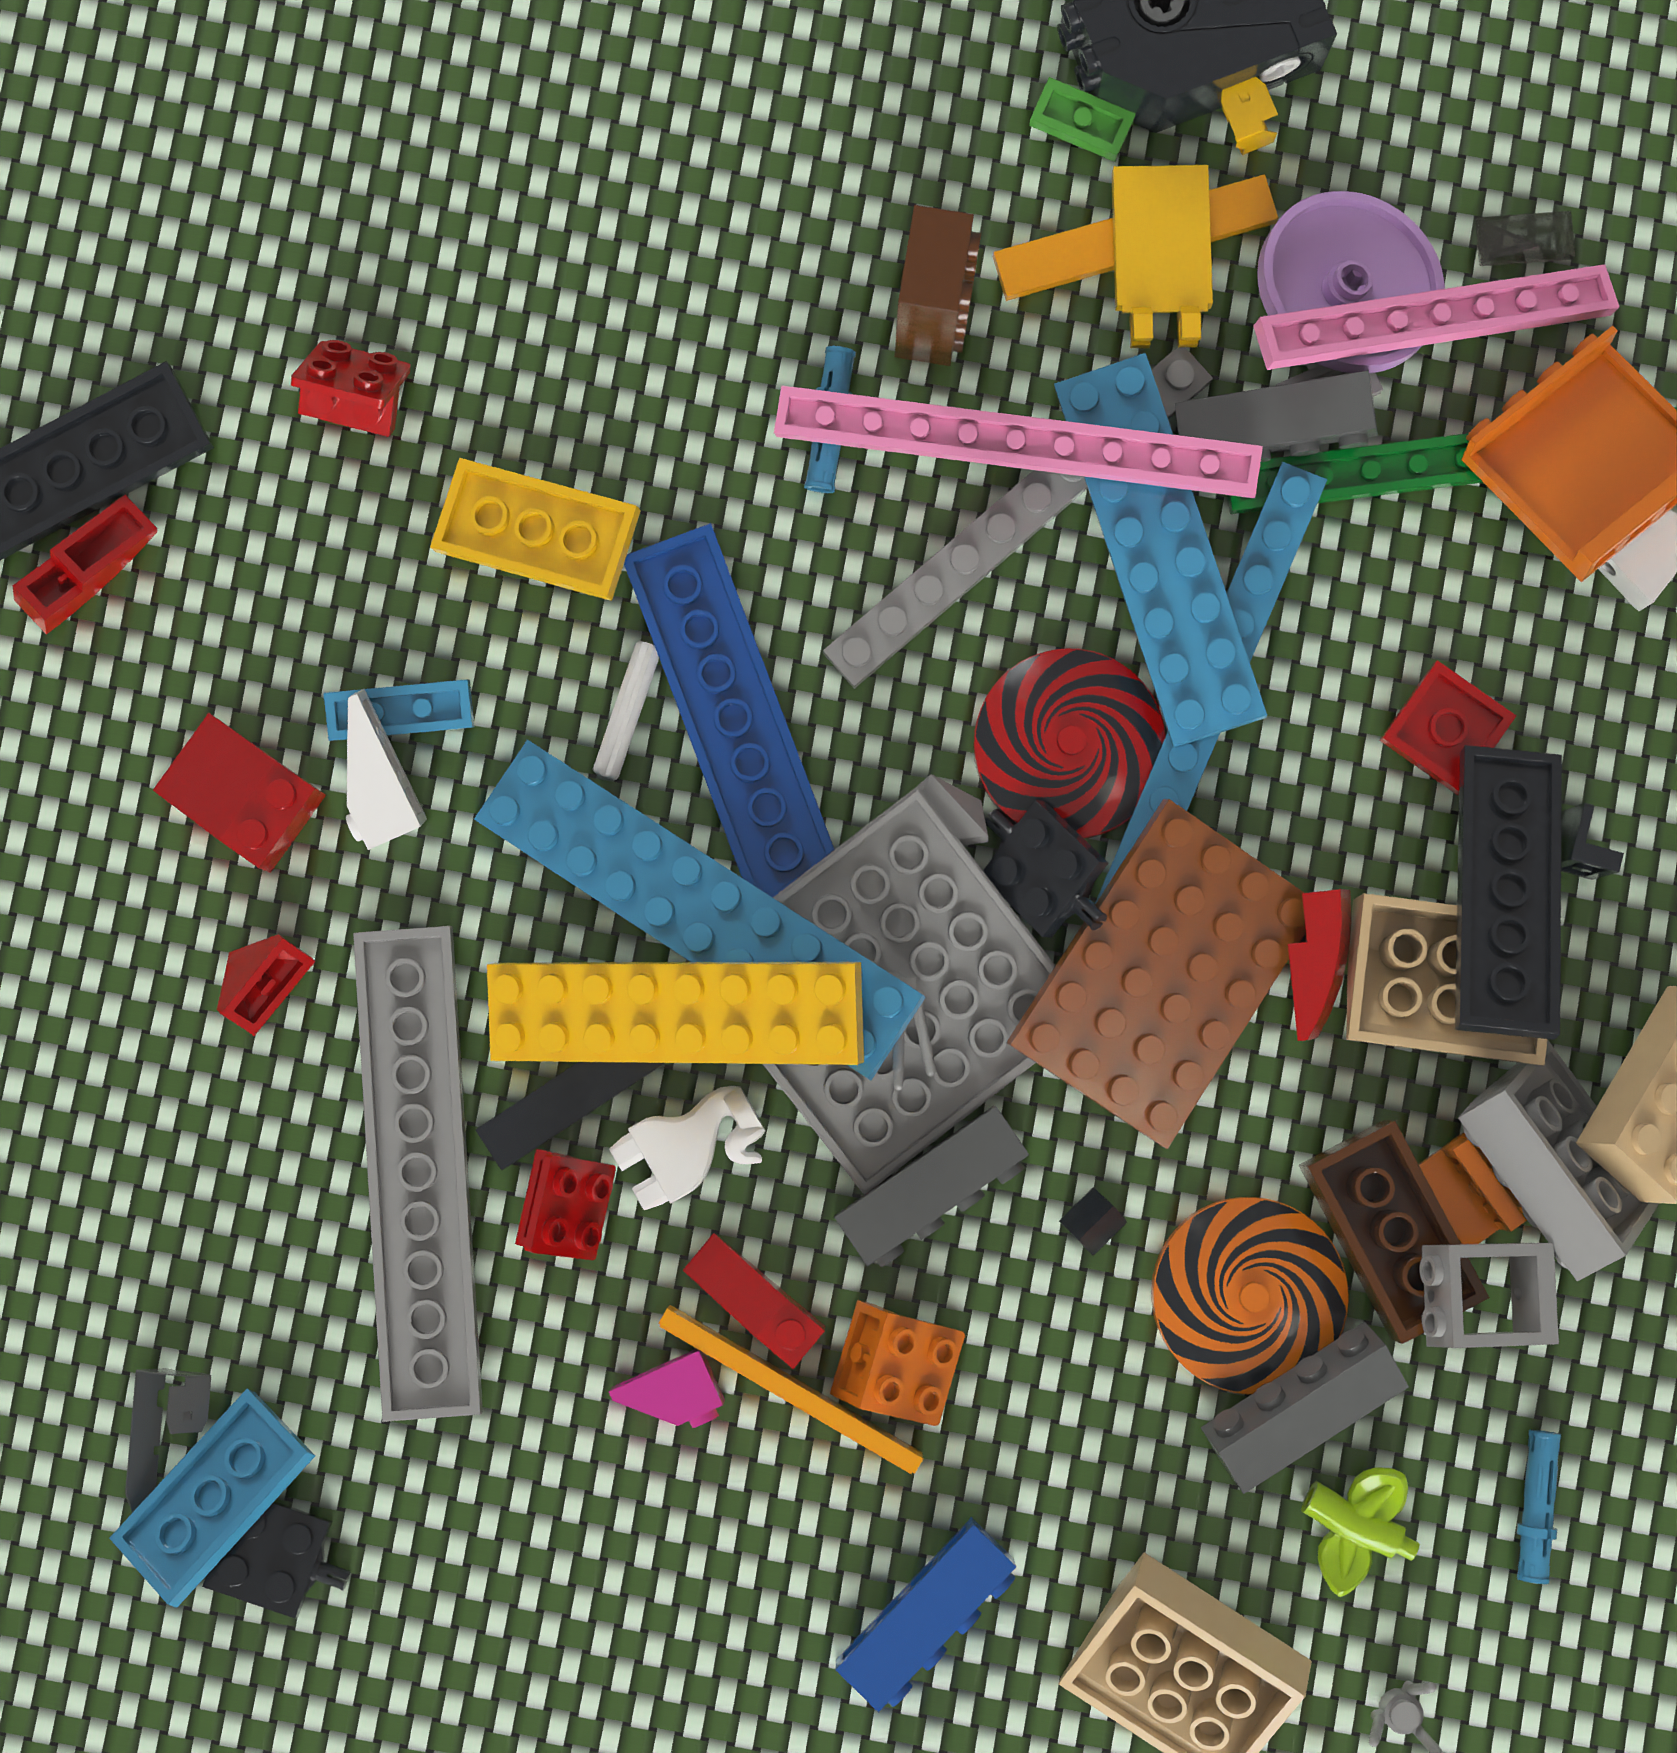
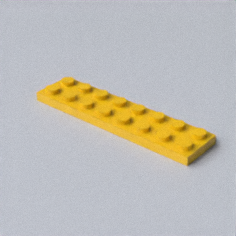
M560 962L487 964L491 1061L858 1065L864 1062L861 962Z

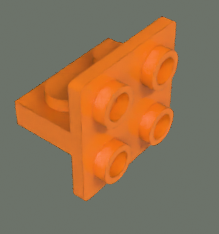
M1464 1132L1419 1163L1424 1176L1461 1244H1479L1499 1229L1512 1232L1527 1221L1522 1214L1520 1202L1508 1187L1503 1186L1498 1181L1488 1158L1480 1147H1476L1468 1140Z

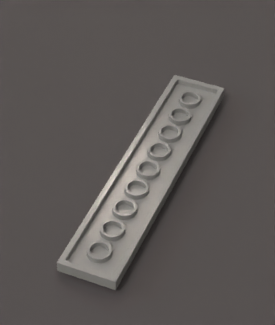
M440 926L353 933L382 1422L480 1415L483 1413L453 927Z

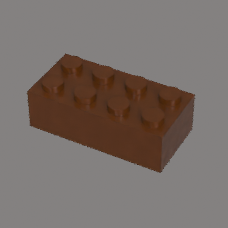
M914 205L898 300L895 343L896 358L951 366L953 351L962 353L981 233L972 231L974 214Z
M1383 1120L1299 1164V1167L1390 1339L1403 1344L1424 1333L1422 1326V1315L1425 1310L1424 1283L1420 1277V1262L1423 1258L1422 1245H1456L1461 1243L1396 1121ZM1460 1258L1463 1312L1490 1298L1469 1258Z

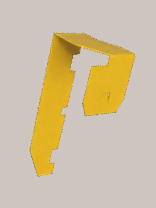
M1252 77L1249 80L1223 89L1221 95L1222 110L1234 132L1235 147L1239 148L1241 154L1245 155L1274 143L1277 132L1268 131L1265 120L1277 116L1278 113L1266 85L1257 77Z

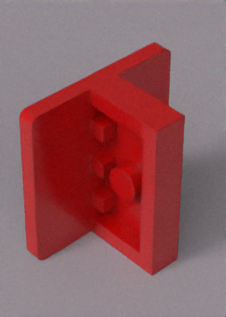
M320 341L291 375V386L300 388L298 414L390 437L395 430L400 386L409 376L411 364L397 360L390 353H368L353 349L351 345L343 341Z
M536 1149L515 1244L523 1246L525 1251L531 1253L595 1260L602 1238V1230L609 1198L613 1189L616 1167L607 1163L584 1160L552 1151Z

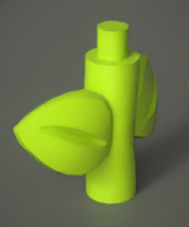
M1382 1467L1364 1470L1354 1478L1347 1493V1500L1318 1481H1315L1308 1490L1301 1511L1330 1530L1318 1547V1562L1325 1581L1332 1592L1339 1597L1350 1593L1364 1580L1372 1565V1551L1388 1558H1392L1396 1553L1410 1561L1415 1558L1420 1543L1405 1536L1406 1528L1391 1521L1402 1511L1407 1499L1408 1482L1406 1475L1402 1472Z

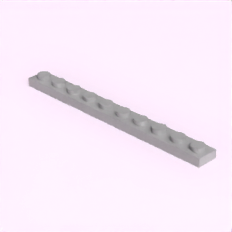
M1186 347L1175 348L1151 369L1168 419L1176 413L1175 403L1192 400L1213 380L1212 376ZM1033 470L823 650V654L855 689L1085 492L1088 488L1084 476Z

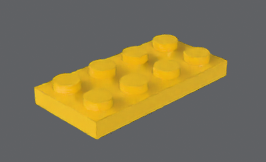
M459 458L430 548L440 554L612 601L641 510L637 505Z

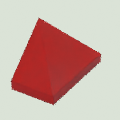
M279 934L229 952L217 1011L255 1036L315 963V960Z

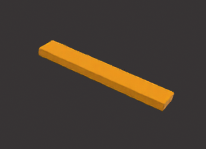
M1265 174L1209 190L1211 242L1276 224L1279 219ZM1113 218L993 252V260L1005 300H1012L1113 271Z
M672 1305L668 1306L658 1324H660L659 1327L906 1472L910 1474L916 1473L923 1460L921 1451Z

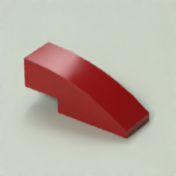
M125 494L51 548V558L12 585L14 601L47 635L109 583L157 533V527Z
M1348 889L1302 893L1307 942L1288 944L1298 1041L1312 1040L1319 1037L1331 1014L1342 984L1349 954L1352 923L1351 891Z

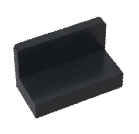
M1582 803L1561 812V872L1590 880L1618 873L1624 853L1586 843L1594 805Z

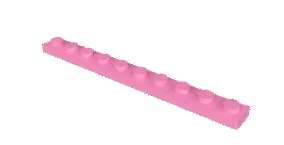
M781 386L774 434L780 438L1255 498L1263 448V446L789 386Z

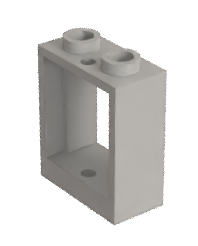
M1554 1243L1422 1245L1423 1258L1420 1262V1277L1424 1283L1425 1300L1422 1326L1426 1334L1427 1347L1471 1348L1559 1344ZM1509 1257L1513 1332L1464 1333L1460 1258Z

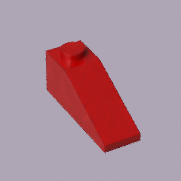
M716 1233L711 1235L683 1269L693 1281L743 1327L792 1369L797 1366L825 1332L826 1326Z

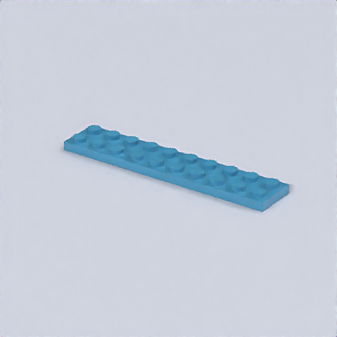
M528 739L474 818V820L690 962H861L864 1062L848 1066L870 1081L926 998L917 990Z

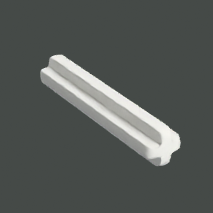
M638 641L635 644L593 767L594 772L601 777L616 780L620 775L659 660L658 653L653 644Z

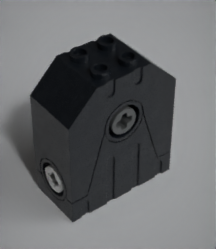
M1065 0L1064 5H1061V23L1057 24L1059 39L1066 52L1072 50L1078 64L1074 71L1080 90L1136 113L1133 124L1154 133L1223 108L1221 104L1222 90L1249 80L1252 77L1260 79L1267 89L1270 90L1283 85L1284 82L1286 84L1320 71L1337 36V31L1327 12L1324 0Z

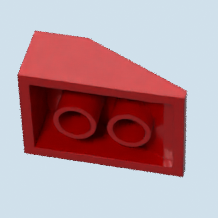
M210 713L207 714L153 789L155 793L257 868L270 873L326 797L325 793Z

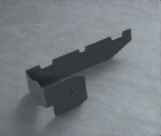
M168 1368L136 1370L125 1495L132 1513L156 1488L159 1455H154V1446H160L163 1407H157L158 1390L165 1389L166 1375L185 1377V1386H169L166 1423L170 1434L202 1432L208 1420L211 1388L210 1374L178 1371Z

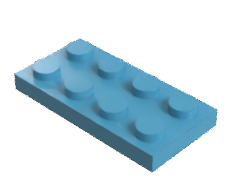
M247 1388L109 1539L168 1605L177 1608L310 1463L315 1455L255 1392Z

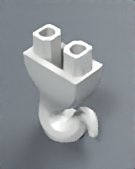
M740 1086L720 1087L708 1093L685 1115L678 1117L652 1116L628 1128L630 1133L623 1136L609 1148L622 1171L645 1158L653 1172V1176L632 1188L644 1210L662 1205L667 1201L671 1204L695 1190L704 1181L712 1164L718 1128L722 1118L725 1116H731L737 1124L725 1141V1151L728 1158L738 1164L762 1162V1157L758 1152L745 1150L748 1145L762 1137L766 1130Z

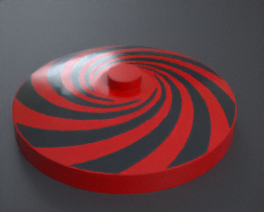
M1070 648L1055 649L1033 655L1009 669L992 687L983 702L976 721L973 742L974 761L979 779L988 797L1002 814L1014 824H1017L1035 800H1040L1050 805L1084 839H1089L1118 828L1132 817L1165 740V727L1153 695L1140 678L1126 666L1115 659L1094 651Z

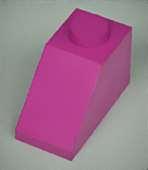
M697 1348L621 1382L609 1390L611 1399L614 1402L677 1426L689 1421L692 1428L717 1418L719 1414L716 1408L723 1406L725 1401L705 1353Z

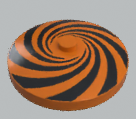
M1236 1197L1224 1199L1207 1205L1191 1214L1173 1231L1165 1242L1155 1264L1152 1277L1151 1302L1153 1315L1159 1333L1169 1351L1177 1361L1197 1378L1209 1385L1233 1393H1255L1260 1386L1272 1382L1297 1366L1302 1359L1314 1355L1337 1340L1343 1331L1348 1311L1347 1277L1341 1258L1332 1241L1313 1220L1302 1212L1281 1202L1265 1198Z

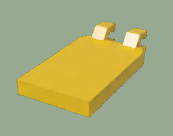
M1208 165L1113 166L1111 174L1115 311L1130 313V348H1150V341L1153 340V313L1177 312L1178 348L1197 347L1198 340L1201 339V312H1208V309H1211L1213 304Z

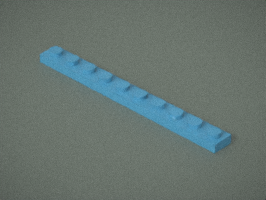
M1282 462L1227 591L1249 662H1251L1327 482V479ZM1167 733L1096 902L1162 800L1170 799L1186 811L1188 810L1220 733L1173 748L1169 733Z

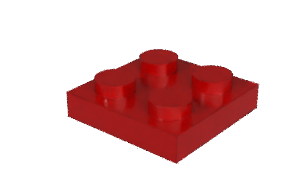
M1437 660L1430 667L1379 741L1453 793L1459 795L1460 752L1463 747L1469 745L1495 748L1517 715Z

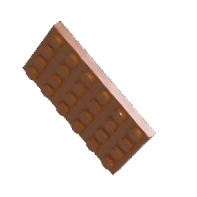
M1163 799L1095 904L1107 915L1106 921H1100L1103 925L1096 930H1091L1085 922L1082 924L1006 1043L1161 1147L1168 1149L1289 960L1288 944L1300 943L1305 935L1306 928L1302 893L1304 892L1172 800Z

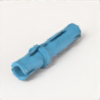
M841 346L826 347L821 387L816 388V390L852 394L849 392L856 352ZM812 442L804 488L819 493L835 492V479L841 445Z
M1529 1430L1522 1523H1517V1534L1521 1535L1517 1580L1536 1584H1549L1552 1540L1557 1539V1528H1554L1553 1524L1561 1434Z

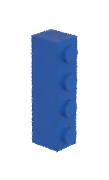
M971 1517L836 1659V1671L878 1713L887 1703L895 1707L911 1690L913 1685L909 1680L921 1667L926 1671L930 1670L944 1656L947 1648L943 1644L957 1630L961 1635L967 1632L981 1615L977 1608L990 1595L995 1599L1001 1596L1013 1583L1015 1576L1011 1572L1017 1567L1014 1558Z

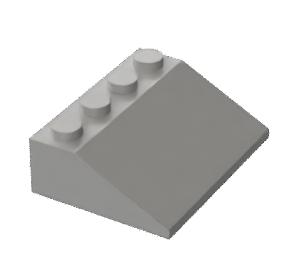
M1547 1039L1544 1066L1517 1063L1476 1097L1458 1119L1463 1124V1130L1468 1140L1476 1147H1480L1492 1164L1493 1172L1498 1181L1503 1186L1508 1187L1520 1202L1527 1221L1533 1227L1539 1228L1549 1243H1554V1257L1563 1268L1568 1269L1576 1281H1579L1626 1256L1659 1203L1640 1202L1576 1144L1597 1106Z

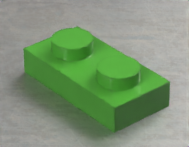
M1049 77L1031 116L1029 126L1116 162L1136 113Z

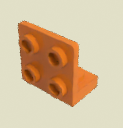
M857 1300L830 1395L862 1410L937 1426L942 1417L965 1334L957 1329L898 1315L875 1304Z

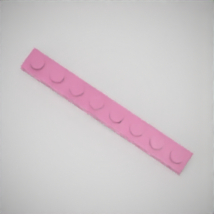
M1604 264L1263 316L1257 320L1253 327L1266 369L1271 370L1611 316L1619 308V304L1606 265Z

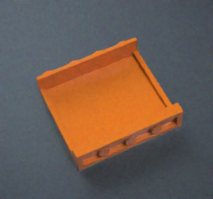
M1611 326L1599 337L1593 333L1587 336L1573 350V358L1564 365H1561L1558 361L1553 363L1538 378L1537 383L1539 385L1529 393L1522 389L1514 394L1502 407L1503 413L1491 422L1488 418L1480 421L1468 433L1466 439L1469 443L1461 459L1580 582H1583L1677 505V410L1611 346L1618 331L1614 326Z

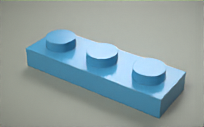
M468 679L365 689L386 735L475 727L470 680ZM360 690L324 693L329 741L347 739L348 697Z

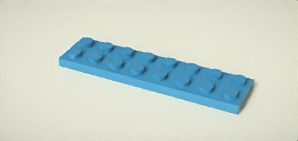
M1146 353L1054 384L1065 421L1173 435ZM1084 477L1173 748L1267 718V713L1192 490Z

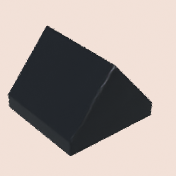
M1094 1187L1059 1220L1092 1256L1127 1223L1119 1211Z

